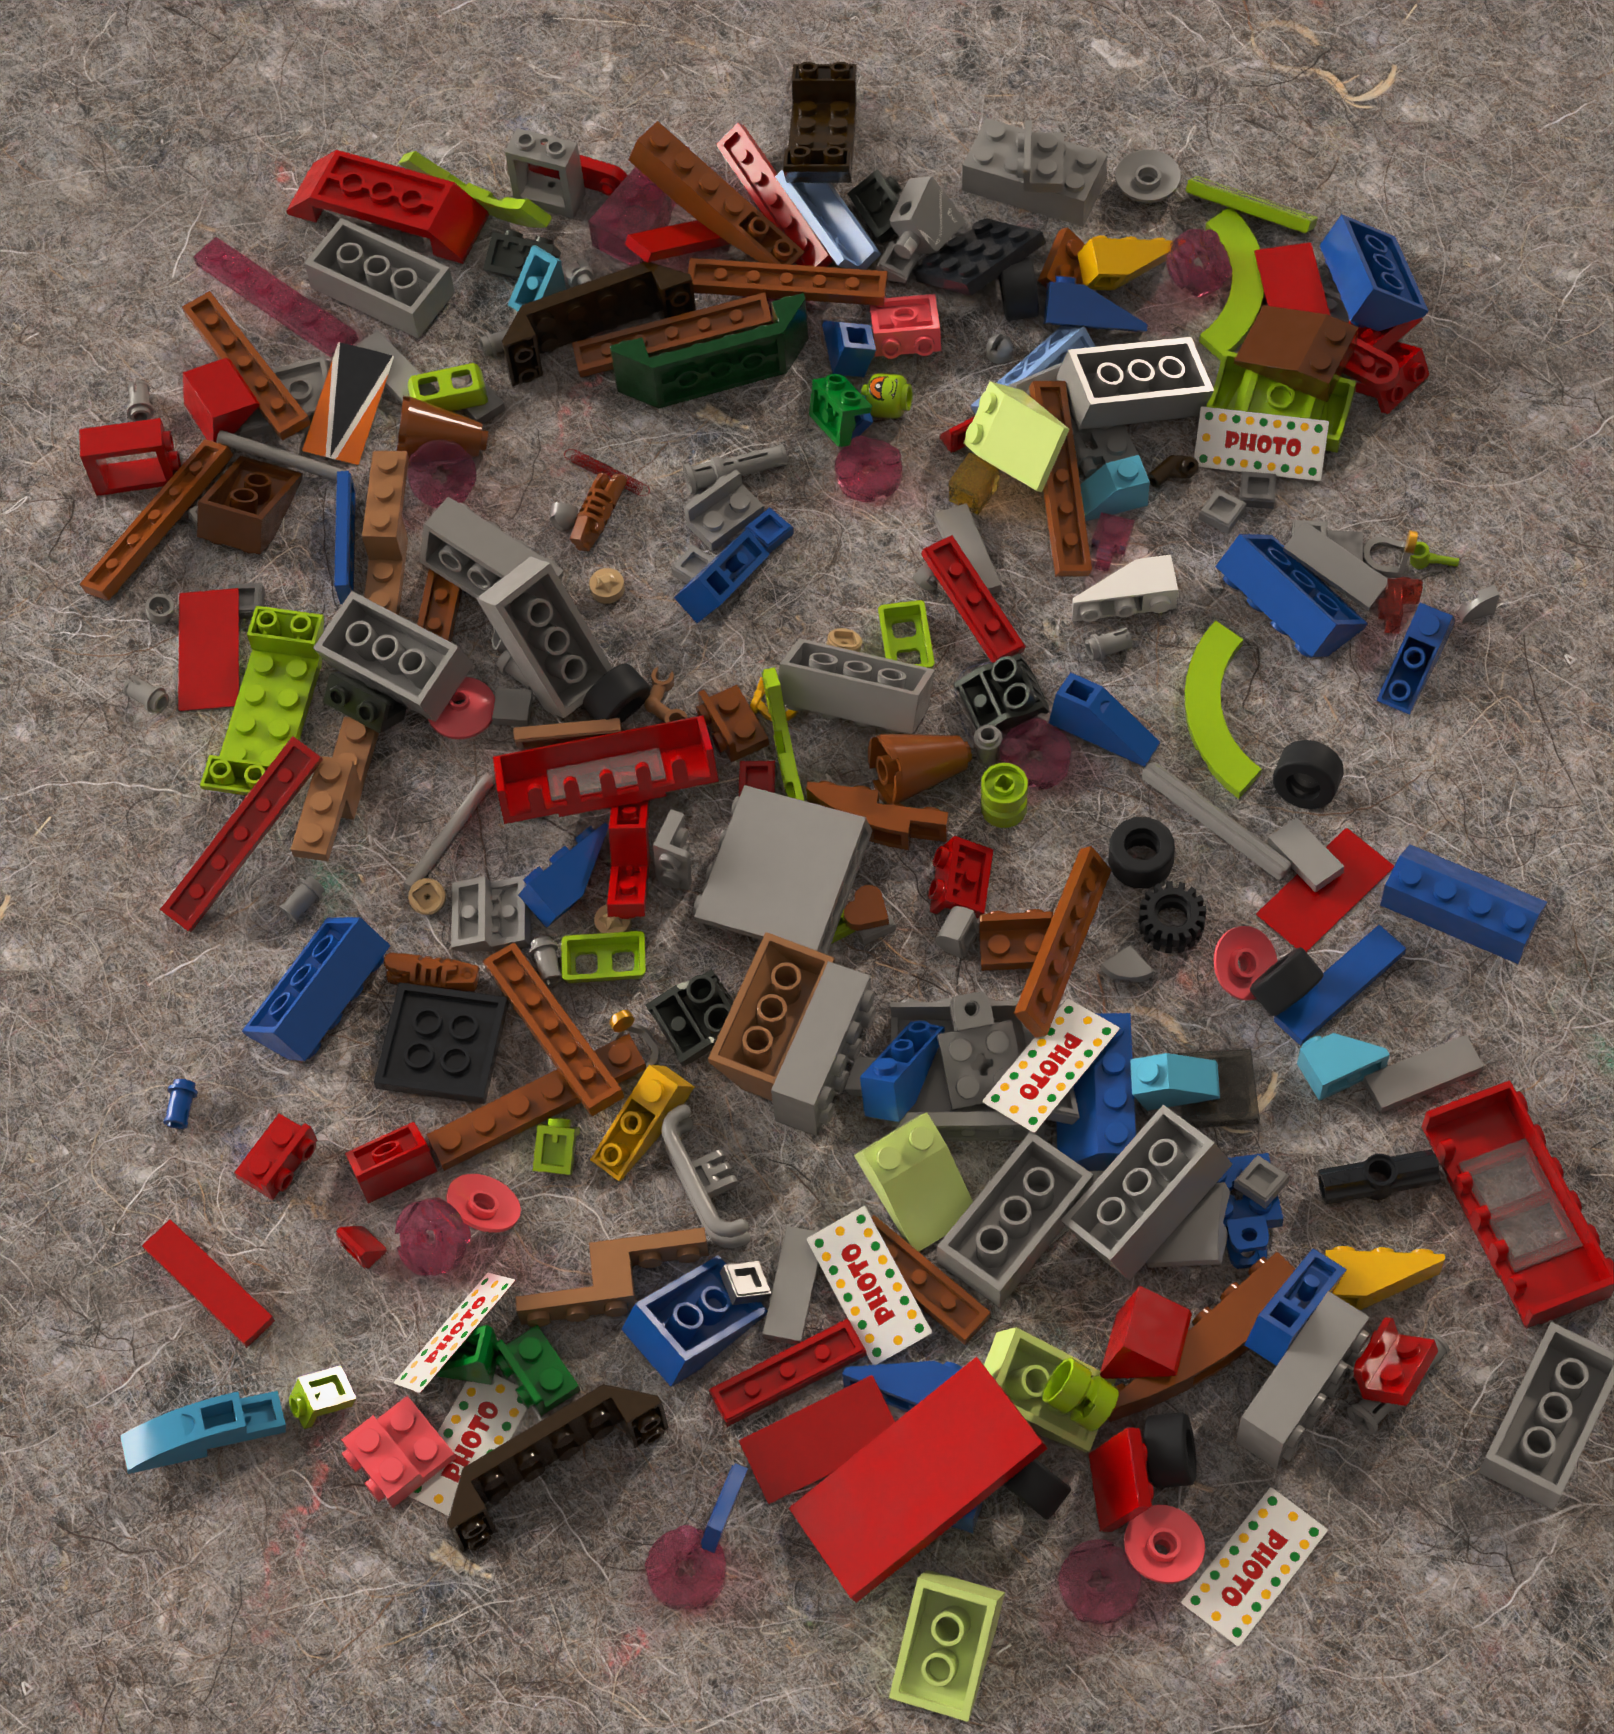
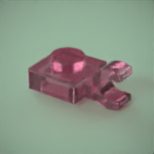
M1101 512L1091 547L1098 549L1095 569L1108 572L1114 553L1125 555L1134 529L1135 520Z

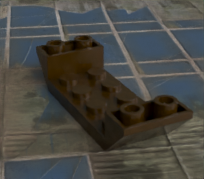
M803 62L801 64H793L788 149H785L783 163L786 183H852L856 126L857 64H848L846 62H835L833 64Z
M642 262L522 305L502 340L512 387L531 382L543 376L539 354L551 352L558 347L584 340L589 336L606 330L615 329L625 323L646 318L656 312L660 319H665L695 311L693 281L690 274L652 262Z
M602 1384L462 1469L447 1520V1525L461 1552L463 1553L468 1549L477 1550L491 1540V1535L497 1532L484 1505L486 1502H497L506 1497L511 1491L510 1488L521 1481L529 1482L538 1478L549 1464L558 1459L559 1461L567 1460L580 1450L579 1446L589 1440H600L613 1431L614 1425L618 1423L621 1425L634 1448L641 1444L647 1446L658 1441L664 1435V1430L669 1428L663 1403L659 1396Z

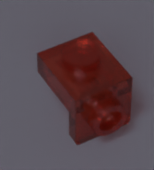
M1408 577L1387 579L1384 597L1379 598L1378 619H1384V633L1399 634L1403 617V604H1419L1423 580Z

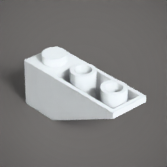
M1171 555L1135 559L1074 597L1072 601V622H1092L1099 618L1129 617L1138 613H1163L1170 609H1176L1178 586Z

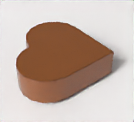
M873 885L861 886L854 895L855 900L845 906L844 922L846 926L855 931H862L889 925V918L880 889Z

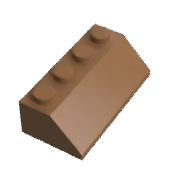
M765 932L708 1057V1062L742 1090L772 1101L771 1089L828 961L835 963V958Z

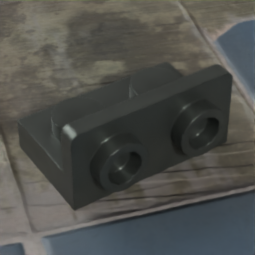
M876 169L847 194L876 238L881 243H884L896 233L890 225V217L900 198L899 193L902 191V188L892 175L886 178Z
M505 229L503 234L492 232L483 270L487 273L518 279L532 245L540 247L560 259L561 251L553 245L554 241L544 237L535 236L533 241L524 239L522 233Z
M336 671L329 674L323 703L379 734L404 720L407 708L395 702L390 696L380 694L369 688L361 680L351 677L347 678Z

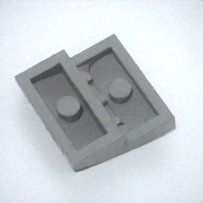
M523 875L491 882L486 876L453 882L451 948L454 951L501 950L514 942L518 948L531 946L530 909L518 896L526 886V883L523 881L526 876Z
M1225 1182L1216 1183L1149 1258L1146 1262L1149 1268L1215 1265L1222 1263L1228 1237V1231L1223 1221L1230 1195V1190Z

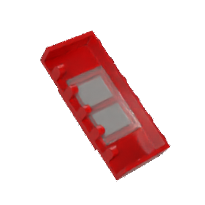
M704 715L493 757L496 787L504 824L558 814L560 818L665 797V792L719 782L713 747Z
M1509 1080L1426 1111L1421 1127L1498 1279L1500 1278L1527 1329L1610 1298L1614 1292V1262L1604 1256L1599 1246L1600 1238L1597 1230L1592 1224H1587L1581 1213L1582 1205L1578 1195L1574 1190L1569 1191L1563 1179L1564 1172L1559 1160L1556 1157H1551L1545 1146L1546 1138L1542 1128L1537 1123L1533 1124L1527 1113L1528 1104L1524 1095L1520 1091L1516 1092Z

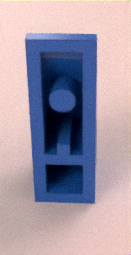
M1056 276V282L1047 283L1043 324L1084 326L1085 328L1132 332L1147 331V323L1086 285L1076 284V278Z
M746 529L690 580L674 598L692 619L698 623L718 608L770 554L754 535Z
M1312 1248L1259 1313L1245 1346L1277 1366L1328 1291L1333 1292L1347 1269Z
M936 1361L845 1367L842 1373L843 1386L846 1388L873 1375L886 1404L908 1412L963 1367L953 1362L941 1364Z

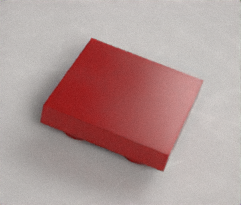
M1127 1427L1088 1454L1100 1532H1113L1152 1507L1154 1490L1147 1476V1447L1142 1442L1140 1428Z

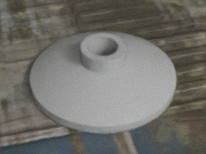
M1149 149L1138 150L1125 156L1119 162L1115 174L1119 190L1128 198L1143 203L1159 202L1170 197L1179 187L1181 179L1180 168L1172 157L1161 151Z

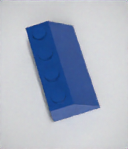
M1341 214L1320 244V248L1324 255L1325 263L1332 274V280L1336 284L1341 296L1340 299L1347 310L1349 320L1359 328L1368 327L1376 331H1382L1424 317L1428 313V308L1396 237Z
M1239 534L1215 567L1224 575L1223 580L1230 587L1242 591L1248 597L1246 601L1252 608L1259 612H1264L1272 620L1270 624L1275 630L1281 634L1288 635L1296 642L1295 648L1301 654L1308 658L1328 657L1368 625L1364 619L1312 571L1283 551L1285 546L1273 535Z
M1409 844L1399 856L1385 884L1380 906L1519 964L1546 907L1547 901Z
M361 917L326 918L243 1028L242 1032L288 1060L306 1061V1059L313 1057L321 1046L320 1040L326 1032L333 1029L342 1019L343 1014L341 1012L349 1001L354 1000L360 995L364 988L363 982L369 974L376 971L383 964L384 954L391 945Z
M1095 1013L1120 1029L1073 1086L1080 1118L1073 1125L1056 1121L1057 1149L1088 1171H1105L1136 1136L1134 1096L1132 1095L1130 1059H1133L1131 1013Z

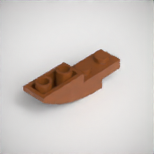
M807 781V802L866 817L872 829L870 842L909 850L911 838L947 842L949 812H943L934 807H925L923 809L905 807L900 803L892 802L880 804L879 790H872L867 786L847 787L839 786L829 781H820L818 783Z

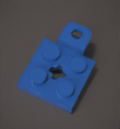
M1262 1153L1228 1158L1232 1166L1217 1183L1225 1182L1228 1189L1232 1191L1235 1179L1253 1159L1259 1155L1271 1163L1269 1154ZM1244 1194L1242 1200H1236L1234 1195H1229L1223 1224L1228 1231L1226 1241L1228 1257L1236 1269L1250 1268L1262 1257L1267 1259L1268 1228L1283 1226L1284 1218L1278 1195L1266 1209ZM1255 1251L1252 1257H1244L1241 1254L1242 1252Z

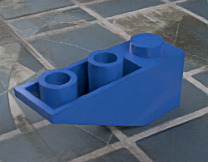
M1421 602L1419 603L1376 701L1409 715L1411 714L1456 622L1453 615Z
M1070 672L1057 691L1049 724L1146 767L1159 747L1160 741L1104 687Z
M606 822L596 830L592 826L586 828L575 838V841L578 843L571 850L566 846L562 847L549 859L552 865L544 871L539 866L523 879L526 886L518 896L546 928L570 910L583 896L609 828Z
M910 1021L860 1076L865 1116L899 1122L913 1107L939 1047L936 1034L945 1033L944 1026L932 1025L926 1021Z

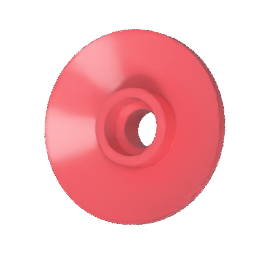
M465 677L437 721L434 722L430 719L428 721L432 728L444 737L451 739L474 737L482 733L492 723L495 696L492 690L482 681ZM465 700L462 704H455L456 701Z
M1239 926L1228 930L1219 939L1214 952V970L1220 985L1234 998L1245 1001L1256 999L1250 991L1251 985L1265 971L1278 962L1275 949L1268 937L1260 930L1250 926Z
M466 1174L454 1179L448 1187L446 1199L450 1210L460 1221L474 1229L490 1233L503 1232L511 1229L520 1217L521 1207L516 1195L505 1184L492 1177L481 1174Z
M1152 1505L1151 1508L1130 1520L1124 1534V1548L1130 1563L1141 1575L1154 1582L1163 1584L1182 1582L1198 1570L1204 1558L1205 1541L1201 1529L1191 1516L1173 1506ZM1155 1545L1166 1547L1168 1554L1159 1553L1155 1549Z

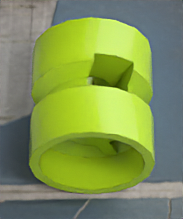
M998 763L992 765L984 772L981 778V813L990 825L998 828H1010L1018 825L1024 819L1027 813L1028 779L1022 769L1011 763Z
M1067 1358L1056 1367L1049 1377L1042 1399L1061 1414L1070 1412L1069 1416L1072 1421L1087 1431L1093 1432L1112 1413L1118 1399L1119 1390L1101 1376L1091 1378L1092 1372L1089 1368L1073 1358Z

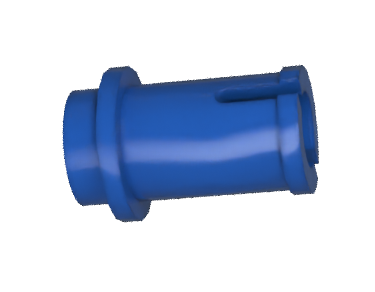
M174 1079L173 1084L168 1086L170 1099L166 1117L163 1121L168 1127L175 1129H186L188 1127L192 1100L198 1094L194 1082L187 1079Z

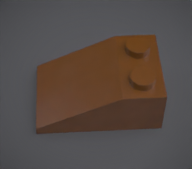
M1263 305L1234 359V364L1328 402L1356 348L1359 327L1327 314Z
M240 455L198 501L197 537L209 540L214 544L241 549L245 553L261 555L275 538L303 479V473Z

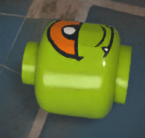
M874 374L868 384H864L861 390V394L866 396V400L872 405L871 415L873 417L897 419L902 417L905 411H909L912 405V385L907 384L906 379L902 375Z

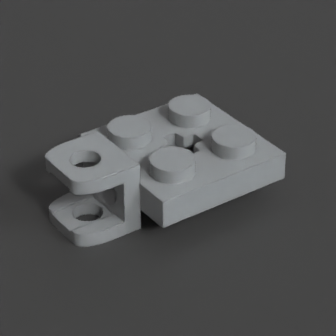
M983 991L954 996L950 1002V1013L954 1031L936 1034L951 1109L982 1104L983 1099L1019 1057L1012 1020L994 1023L989 998ZM969 1001L973 1002L976 1006V1012L972 1016L965 1012V1005ZM983 1053L985 1059H991L992 1066L987 1068V1074L983 1076L980 1075L979 1070H972L971 1063L977 1061V1054Z

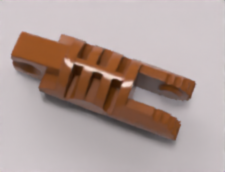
M606 473L597 474L576 516L570 536L571 542L579 551H590L600 534L604 531L605 525L608 523L609 517L612 515L613 509H615L625 488L626 476L614 474L609 481L610 478H608Z
M393 952L385 954L383 961L385 968L388 969L386 971V978L391 984H399L400 982L459 991H475L480 976L479 966L448 958L445 960L440 957L433 959L432 956H425L423 958L422 955Z

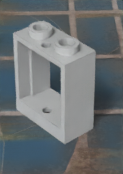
M517 128L505 150L513 198H528L544 211L574 218L586 195L578 143ZM528 163L559 171L560 180L529 172Z

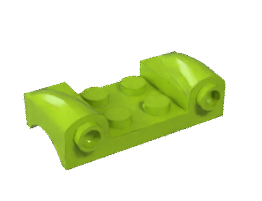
M1223 350L1213 388L1214 392L1206 407L1329 421L1325 450L1338 453L1355 395V380L1340 377L1328 402H1325L1235 365L1234 359L1238 353Z

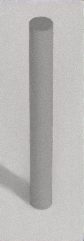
M220 430L217 436V443L336 482L337 471H346Z
M483 774L406 878L403 886L408 891L416 881L424 879L495 784V780L491 776Z

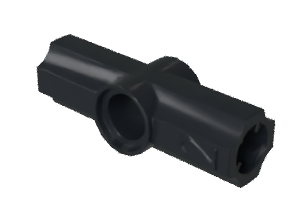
M1432 1149L1391 1157L1386 1154H1374L1364 1162L1319 1169L1317 1173L1319 1190L1325 1205L1365 1197L1372 1200H1383L1393 1192L1440 1183L1439 1164L1436 1154L1433 1153ZM1379 1172L1385 1175L1388 1180L1379 1182L1374 1180L1370 1174Z

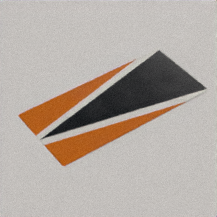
M338 342L302 451L359 465L394 359L393 355Z

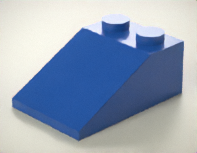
M719 1255L636 1302L621 1329L670 1387L700 1370L765 1317L768 1312L761 1302L732 1305L720 1275L723 1266L727 1264Z

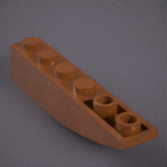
M659 121L637 139L628 161L680 207L728 243L761 263L793 265L804 254V251Z
M1278 1251L1268 1260L1262 1257L1256 1261L1249 1269L1248 1274L1250 1276L1240 1285L1237 1282L1232 1283L1221 1294L1220 1299L1222 1301L1212 1310L1209 1307L1204 1308L1193 1319L1192 1324L1194 1326L1187 1333L1177 1376L1135 1378L1127 1386L1124 1383L1117 1386L1119 1395L1116 1405L1107 1419L1112 1422L1177 1396L1220 1372L1250 1349L1245 1346V1343L1259 1313L1290 1277L1295 1268Z

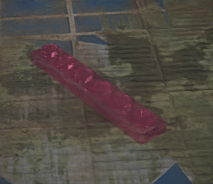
M213 238L193 256L198 267L332 359L338 342L353 345L358 340L356 331L219 238Z

